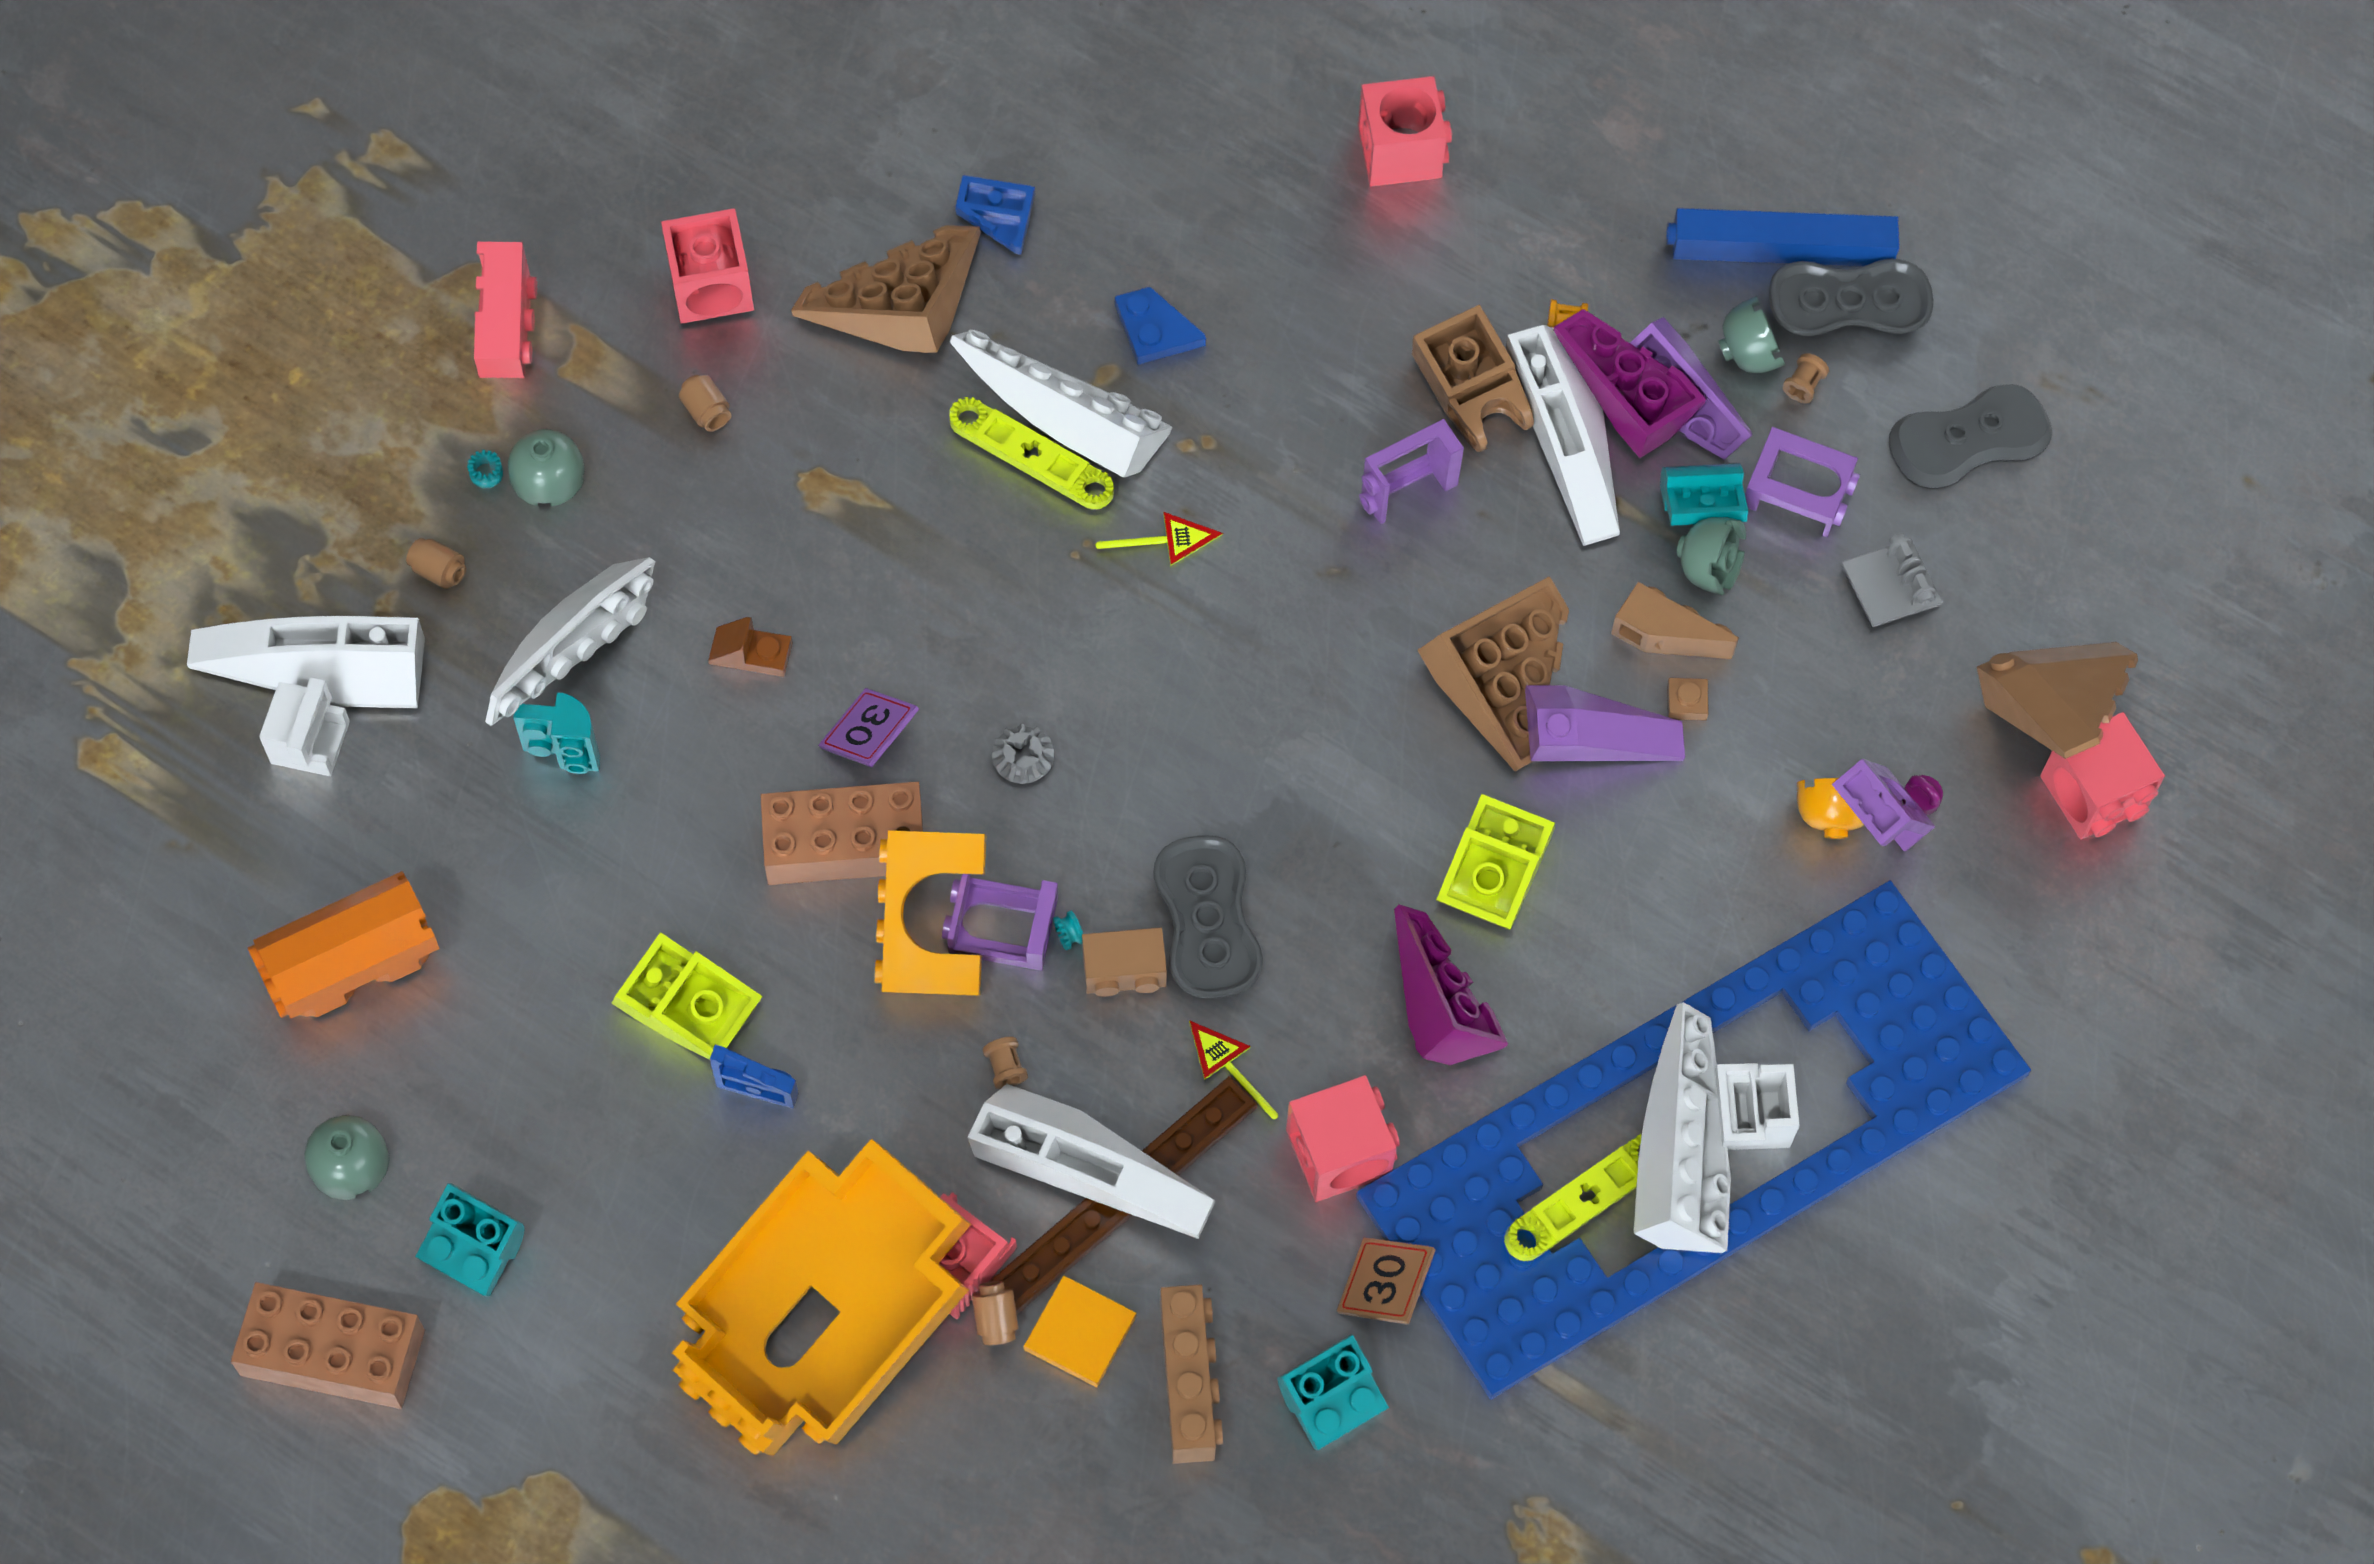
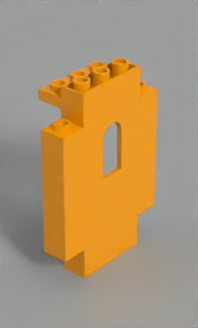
M873 1139L869 1140L840 1175L817 1155L807 1151L676 1303L685 1312L681 1319L698 1334L705 1330L704 1334L695 1344L682 1340L672 1352L680 1360L673 1369L682 1379L678 1383L679 1387L693 1399L698 1400L701 1396L712 1406L708 1413L726 1428L732 1424L742 1433L738 1438L739 1442L755 1455H758L761 1451L762 1453L774 1456L803 1421L806 1423L802 1426V1429L817 1443L821 1444L826 1440L837 1445L969 1291L939 1262L972 1224ZM813 1287L836 1307L840 1313L796 1364L786 1368L777 1367L767 1356V1340L809 1289Z

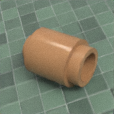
M693 375L683 382L679 399L698 426L712 432L727 424L731 418L730 404L710 376Z
M417 539L407 553L406 562L412 567L414 573L444 589L459 584L466 573L464 556L434 539Z
M990 1281L980 1284L979 1291L972 1294L977 1334L982 1336L984 1345H998L1014 1341L1016 1339L1015 1330L1019 1327L1013 1288L1004 1287L1003 1281Z

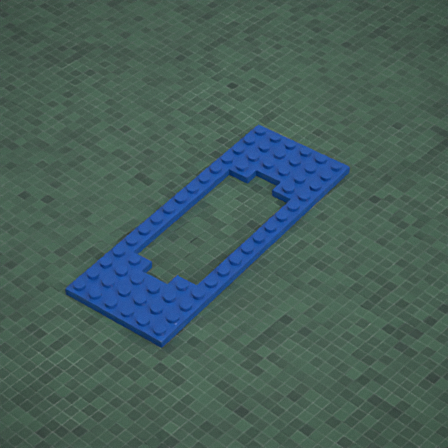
M1891 880L1682 1001L1710 1017L1712 1032L1715 1033L1779 994H1782L1808 1031L1835 1016L1870 1064L1848 1077L1846 1084L1869 1114L1871 1120L1731 1203L1729 1206L1727 1251L1715 1253L1662 1249L1658 1247L1607 1278L1580 1237L1553 1254L1549 1249L1531 1261H1521L1513 1257L1508 1252L1504 1242L1507 1229L1516 1219L1525 1214L1518 1203L1542 1190L1543 1187L1542 1181L1519 1147L1657 1067L1662 1046L1677 1005L1357 1191L1356 1198L1384 1240L1430 1246L1435 1249L1420 1294L1490 1400L2029 1076L2031 1072L2030 1067ZM1518 1230L1516 1234L1518 1238L1516 1240H1519V1245L1522 1244L1523 1248H1534L1536 1246L1534 1235L1527 1230Z

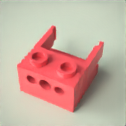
M951 1192L949 1196L943 1193L940 1197L972 1224L939 1262L969 1289L949 1313L958 1320L960 1313L964 1312L965 1307L970 1305L972 1294L979 1291V1285L989 1282L1017 1249V1241L1011 1237L1008 1243V1241L958 1204L957 1195Z

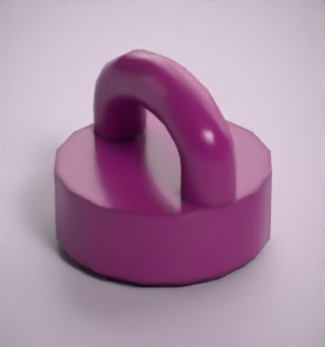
M1914 775L1904 787L1926 816L1934 813L1941 804L1943 798L1942 787L1937 780L1930 776Z

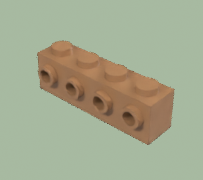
M1202 1284L1160 1287V1311L1173 1464L1215 1461L1216 1445L1223 1444L1222 1421L1221 1419H1213L1212 1404H1219L1220 1400L1218 1378L1210 1379L1209 1363H1216L1215 1339L1206 1338L1205 1323H1213L1211 1298H1203Z

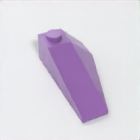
M1664 317L1649 324L1630 342V344L1638 349H1641L1643 346L1652 352V358L1666 367L1674 366L1682 371L1706 398L1705 404L1678 430L1685 434L1686 438L1725 460L1753 435L1690 346Z
M1526 685L1525 687L1531 761H1684L1685 759L1682 721L1565 685Z

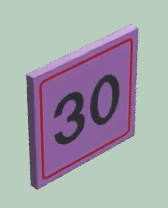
M865 688L818 746L825 751L873 767L918 712L919 708L916 705Z

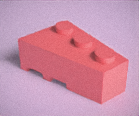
M477 242V254L482 265L481 277H476V289L480 290L479 310L475 312L474 360L479 378H524L525 364H531L532 343L527 341L528 331H534L535 314L534 309H530V300L537 298V278L530 276L522 242Z

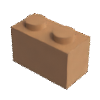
M1162 927L1082 934L1087 994L1095 993L1097 996L1108 997L1118 994L1119 991L1135 990L1139 993H1151L1161 987H1166L1167 970Z

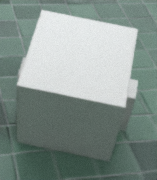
M310 677L307 687L278 682L259 736L271 764L331 777L350 720L345 708L330 705L332 696L325 680Z
M1758 1063L1717 1064L1715 1075L1722 1147H1727V1150L1790 1148L1800 1126L1793 1064L1761 1065L1759 1071Z

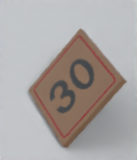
M1363 1237L1337 1312L1342 1315L1409 1324L1435 1249L1430 1246Z

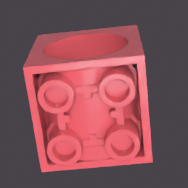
M1434 76L1362 84L1358 129L1370 187L1442 178L1443 164L1449 163L1447 143H1451L1452 133L1449 120L1443 121L1442 112H1445V97L1443 90H1437ZM1407 128L1418 133L1402 134L1393 129Z
M735 208L661 221L681 324L754 311L748 267Z
M2124 712L2113 716L2110 723L2101 722L2099 728L2103 731V738L2100 744L2067 759L2052 751L2040 775L2080 840L2093 834L2095 837H2101L2112 831L2118 822L2125 819L2132 822L2143 817L2149 812V805L2159 792L2157 790L2165 777Z
M1366 1075L1289 1102L1286 1131L1315 1203L1376 1181L1391 1172L1394 1161L1397 1160L1396 1147L1400 1146L1397 1131L1392 1122L1386 1124L1381 1110L1385 1109L1382 1095L1377 1086L1371 1088Z

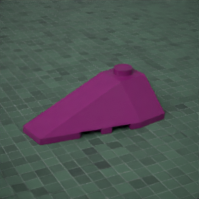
M1585 309L1554 326V333L1615 430L1639 458L1670 440L1705 404L1706 398L1682 371L1674 366L1666 367L1652 358L1653 353L1643 346L1641 349H1638L1622 339L1621 332Z
M1400 904L1396 906L1394 914L1408 1026L1414 1037L1417 1052L1426 1060L1452 1065L1504 1049L1508 1042L1495 1013L1487 1002L1479 1004L1469 989V986L1474 982L1468 973L1461 972L1451 963L1448 956L1451 955L1452 950L1427 913Z

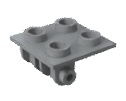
M1903 533L1891 537L1889 540L1891 545L1841 563L1872 628L1943 604L1912 539L1905 538Z

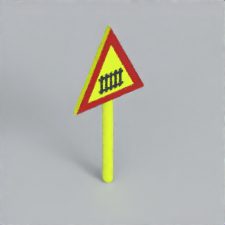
M1163 512L1166 536L1098 541L1095 547L1097 549L1167 543L1171 566L1222 536L1223 533Z
M1189 1020L1204 1080L1225 1067L1272 1119H1277L1278 1113L1231 1063V1061L1249 1050L1251 1046Z

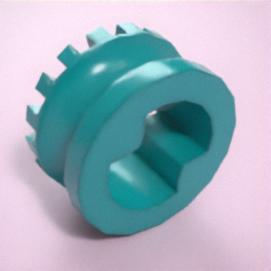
M482 450L480 453L477 451L475 455H471V459L468 460L467 469L472 483L480 488H492L501 482L504 470L500 457L495 452L492 453L490 450L485 452V450ZM484 464H489L491 469H495L492 471V474L488 473V476L486 474L483 476L481 471L476 470Z
M1072 910L1066 912L1064 918H1059L1058 916L1052 918L1055 931L1061 933L1057 936L1058 938L1062 937L1060 942L1065 950L1071 949V945L1074 942H1077L1079 945L1082 944L1083 931Z

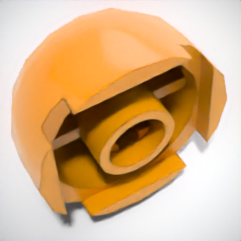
M1839 778L1814 779V787L1806 788L1805 780L1798 781V810L1803 820L1810 827L1824 831V838L1845 839L1848 838V831L1864 826L1862 821L1833 787L1832 784Z

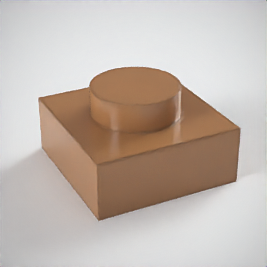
M1669 678L1667 683L1668 717L1676 720L1707 721L1708 679Z

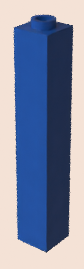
M1677 208L1674 223H1667L1666 244L1673 245V259L1783 264L1808 261L1822 265L1866 266L1880 260L1896 259L1899 251L1898 216Z

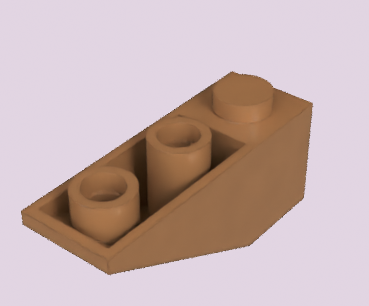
M1640 582L1636 584L1616 614L1611 631L1612 635L1645 653L1732 659L1739 637L1733 635L1732 631L1726 626L1714 624L1706 620L1692 607L1679 605L1667 598L1661 590L1652 586L1647 587Z

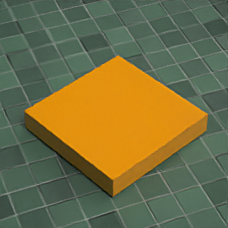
M1063 1275L1024 1344V1350L1098 1388L1133 1325L1137 1313Z

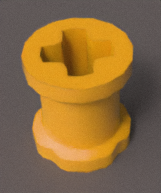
M1551 299L1547 326L1554 328V326L1582 309L1588 311V303L1575 306L1558 304L1557 299Z

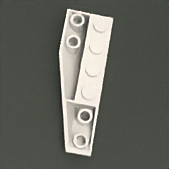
M1540 325L1509 334L1506 350L1515 364L1516 373L1530 405L1535 433L1581 542L1585 546L1619 536L1620 533L1603 409L1554 333V328Z
M969 330L968 332L952 335L950 343L1006 403L1030 423L1061 444L1123 478L1140 473L1171 432L1172 426L1162 422V417L1158 413L1148 409H1138L1130 404L1131 400L1128 397L1116 392H1106L1020 354L1014 349L989 340L990 338L980 331Z
M647 557L613 564L567 596L545 615L521 642L506 664L491 693L485 722L492 726L503 717L512 716L521 704L529 698L538 697L545 687L555 679L561 680L577 663L587 661L599 647L606 642L612 643L621 631L630 625L638 624L647 610L645 602L647 594L653 585L652 574L655 561Z
M311 616L229 623L191 630L187 666L190 669L276 690L279 681L307 687L310 677L325 680L332 696L330 704L339 707L418 708L425 637L419 619L410 617Z
M1684 1002L1676 1006L1662 1046L1650 1090L1638 1159L1634 1234L1662 1249L1723 1253L1727 1251L1731 1173L1727 1147H1722L1715 1075L1717 1063L1710 1017Z
M1009 1084L1003 1086L984 1102L967 1137L976 1158L1199 1239L1215 1203L1214 1199L1083 1111Z

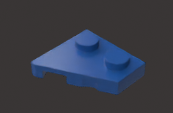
M963 175L955 206L956 214L973 226L979 227L982 232L1015 254L1022 255L1035 197V187Z
M1151 287L1114 296V304L1137 365L1206 346L1205 334Z
M714 1045L710 1056V1063L716 1087L794 1109L798 1097L796 1080L790 1074L782 1070L771 1069L727 1048Z

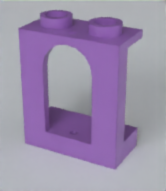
M1444 419L1365 458L1364 473L1361 477L1362 491L1359 497L1365 511L1368 514L1373 513L1380 524L1386 521L1389 495L1431 473L1434 474L1445 491L1458 485L1464 447ZM1428 443L1427 454L1385 475L1379 470V467Z
M1772 427L1746 489L1745 497L1748 509L1756 511L1760 500L1825 523L1822 536L1828 538L1832 525L1840 527L1848 505L1842 503L1844 495L1852 496L1858 483L1860 474L1854 472L1858 458ZM1784 451L1833 470L1839 477L1840 488L1831 496L1821 497L1770 479L1780 452Z
M1861 759L1832 784L1881 846H1886L1894 839L1902 850L1906 852L1935 828V825L1886 766Z
M962 874L961 880L954 879L950 902L955 903L953 916H945L942 929V939H947L949 954L982 955V960L1043 971L1053 926L1052 918L1055 916L1058 903V883L1042 880L1041 888L1037 890L971 878L970 874ZM981 904L1035 913L1028 947L971 936L963 926L965 913L971 907Z

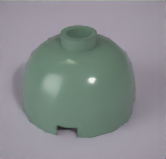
M1755 296L1738 304L1726 315L1722 325L1724 338L1718 342L1726 361L1734 359L1740 369L1748 373L1761 374L1784 366L1785 362L1782 357L1778 359L1774 357L1773 352L1778 353L1780 349L1765 313H1763L1762 309L1758 311L1754 309L1755 306L1760 305L1759 299Z
M550 429L533 430L522 436L512 447L508 458L510 483L518 497L527 503L538 506V503H550L551 506H557L572 499L582 487L585 472L582 454L574 441L562 432Z
M1711 517L1698 521L1688 531L1687 535L1681 536L1677 546V556L1681 557L1682 570L1685 577L1691 583L1702 590L1719 595L1725 594L1723 588L1730 590L1734 586L1745 555V551L1738 550L1739 538L1746 540L1744 523L1728 517Z
M352 1115L332 1117L317 1126L307 1140L304 1153L307 1173L318 1190L331 1198L344 1200L357 1198L356 1195L362 1194L367 1190L371 1192L377 1188L387 1173L390 1160L386 1141L378 1129L365 1119Z

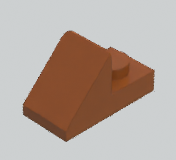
M745 617L716 628L708 664L784 677L793 644L792 636L754 630L752 617Z

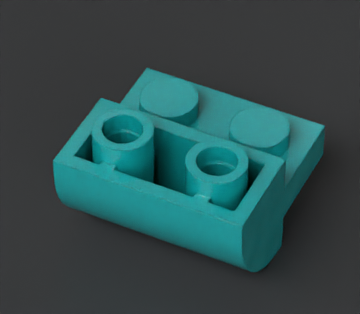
M1735 463L1663 467L1660 476V489L1664 510H1668L1671 526L1693 525L1700 520L1711 517H1728L1740 520L1741 522H1747L1748 506L1743 488L1744 471L1742 465Z
M557 692L555 706L521 704L513 715V719L523 751L539 757L556 754L560 769H565L570 773L599 772L600 753L592 722L587 709L579 700L568 694Z
M448 1183L429 1218V1221L433 1223L415 1257L481 1295L490 1296L509 1259H515L520 1249L525 1231L524 1224L458 1186Z
M1348 1335L1278 1377V1385L1290 1412L1295 1413L1315 1450H1320L1389 1408L1370 1374L1373 1370L1353 1335Z

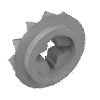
M1021 723L1016 728H1006L998 739L995 738L992 749V761L997 772L1005 779L1020 784L1031 783L1044 777L1051 769L1054 762V748L1050 736L1042 733L1038 726L1031 728ZM1030 743L1029 749L1032 756L1025 755L1016 764V751L1014 748L1022 749L1024 745Z

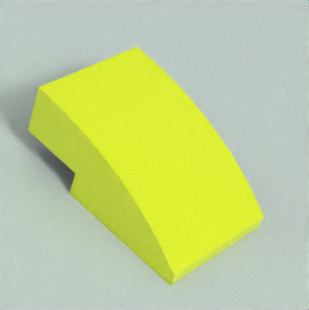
M1481 794L1436 901L1511 930L1555 830V822Z
M660 932L617 992L611 1004L664 1037L710 1059L715 1044L724 1048L729 1046L763 996L697 951L694 954L690 953Z

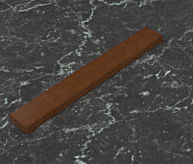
M1228 1076L1146 1146L1142 1152L1179 1176L1255 1111L1257 1103L1231 1076ZM1086 1198L990 1281H1003L1004 1287L1013 1288L1016 1313L1019 1314L1126 1222L1132 1214Z

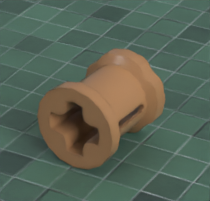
M1804 353L1798 358V367L1792 377L1786 378L1784 381L1783 391L1791 399L1807 404L1812 401L1814 389L1818 382L1825 379L1828 375L1829 367L1821 358L1813 354Z
M1015 1037L996 1039L986 1044L982 1049L984 1056L990 1059L995 1075L993 1081L996 1089H1001L1006 1084L1016 1086L1028 1079L1027 1070L1022 1068L1016 1051L1019 1044Z

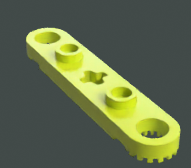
M965 397V399L960 398L950 408V425L958 435L1086 508L1101 509L1112 501L1114 484L1111 476L1093 467L1083 458L997 409H992L981 403L980 400H975L974 397L972 399H968V397ZM973 411L978 414L979 419H976V422H972L973 424L968 423L966 425L965 422L959 421L958 416L962 412ZM1034 447L1038 448V457L1032 455L1029 459L1025 458L1024 449L1031 451ZM1091 483H1099L1105 487V491L1103 494H1099V497L1097 495L1093 497V495L1089 496L1088 493H1085V487Z
M1642 1134L1637 1135L1624 1146H1621L1536 1205L1529 1212L1516 1219L1507 1229L1504 1237L1508 1252L1521 1261L1534 1260L1636 1189L1639 1151L1637 1150L1641 1145ZM1592 1190L1596 1195L1592 1202L1590 1200L1583 1202L1579 1196L1583 1191L1588 1192ZM1518 1230L1531 1232L1536 1239V1246L1528 1249V1247L1523 1248L1522 1244L1519 1245V1240H1516L1518 1238L1516 1236Z

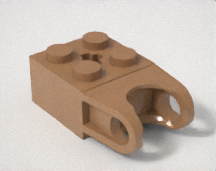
M1480 304L1413 336V358L1444 412L1475 451L1481 452L1487 449L1486 445L1488 442L1483 430L1482 420L1490 414H1505L1523 430L1534 426L1531 408L1516 373L1515 364Z

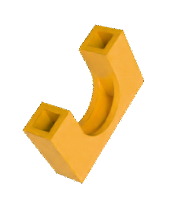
M888 830V839L880 840L879 860L880 863H887L886 879H879L878 903H885L884 919H877L876 942L883 943V960L876 959L875 983L882 984V992L975 996L981 994L982 955L942 954L922 948L912 939L906 929L904 905L912 888L928 876L944 873L985 875L986 834Z

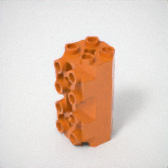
M403 871L253 940L254 945L247 947L280 1017L283 1018L289 1015L290 1019L298 1015L319 1017L347 1004L356 988L370 981L394 982L421 969L423 963L427 961L429 954L440 948L431 927L428 928L427 926L428 923L424 911Z

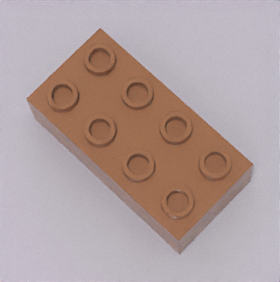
M919 782L760 794L764 867L768 885L886 876L887 863H880L879 852L880 840L888 839V830L923 832Z
M255 1282L231 1363L239 1375L243 1377L402 1409L425 1329L418 1315Z

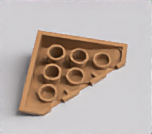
M945 225L933 231L934 239L927 240L920 246H915V243L911 240L886 251L888 259L882 260L874 266L868 267L867 262L864 261L839 272L841 279L832 282L827 287L821 288L819 282L807 286L791 309L792 314L795 317L901 351L937 353L951 329L981 234L980 228L976 226Z
M1550 576L1441 633L1418 649L1420 656L1436 683L1515 772L1533 762L1530 760L1525 687L1526 685H1550L1552 672L1556 673L1560 670L1563 643L1557 642L1559 624L1563 625L1567 622L1569 608Z
M2118 642L2024 650L1994 655L1990 661L1977 666V672L1986 708L2064 759H2067L2100 744L2103 738V731L2099 726L2101 722L2110 723L2116 710V703L2112 698L2114 694L2115 696L2123 695L2129 682L2128 673H2125L2127 666L2128 668L2136 667L2138 656L2137 653Z

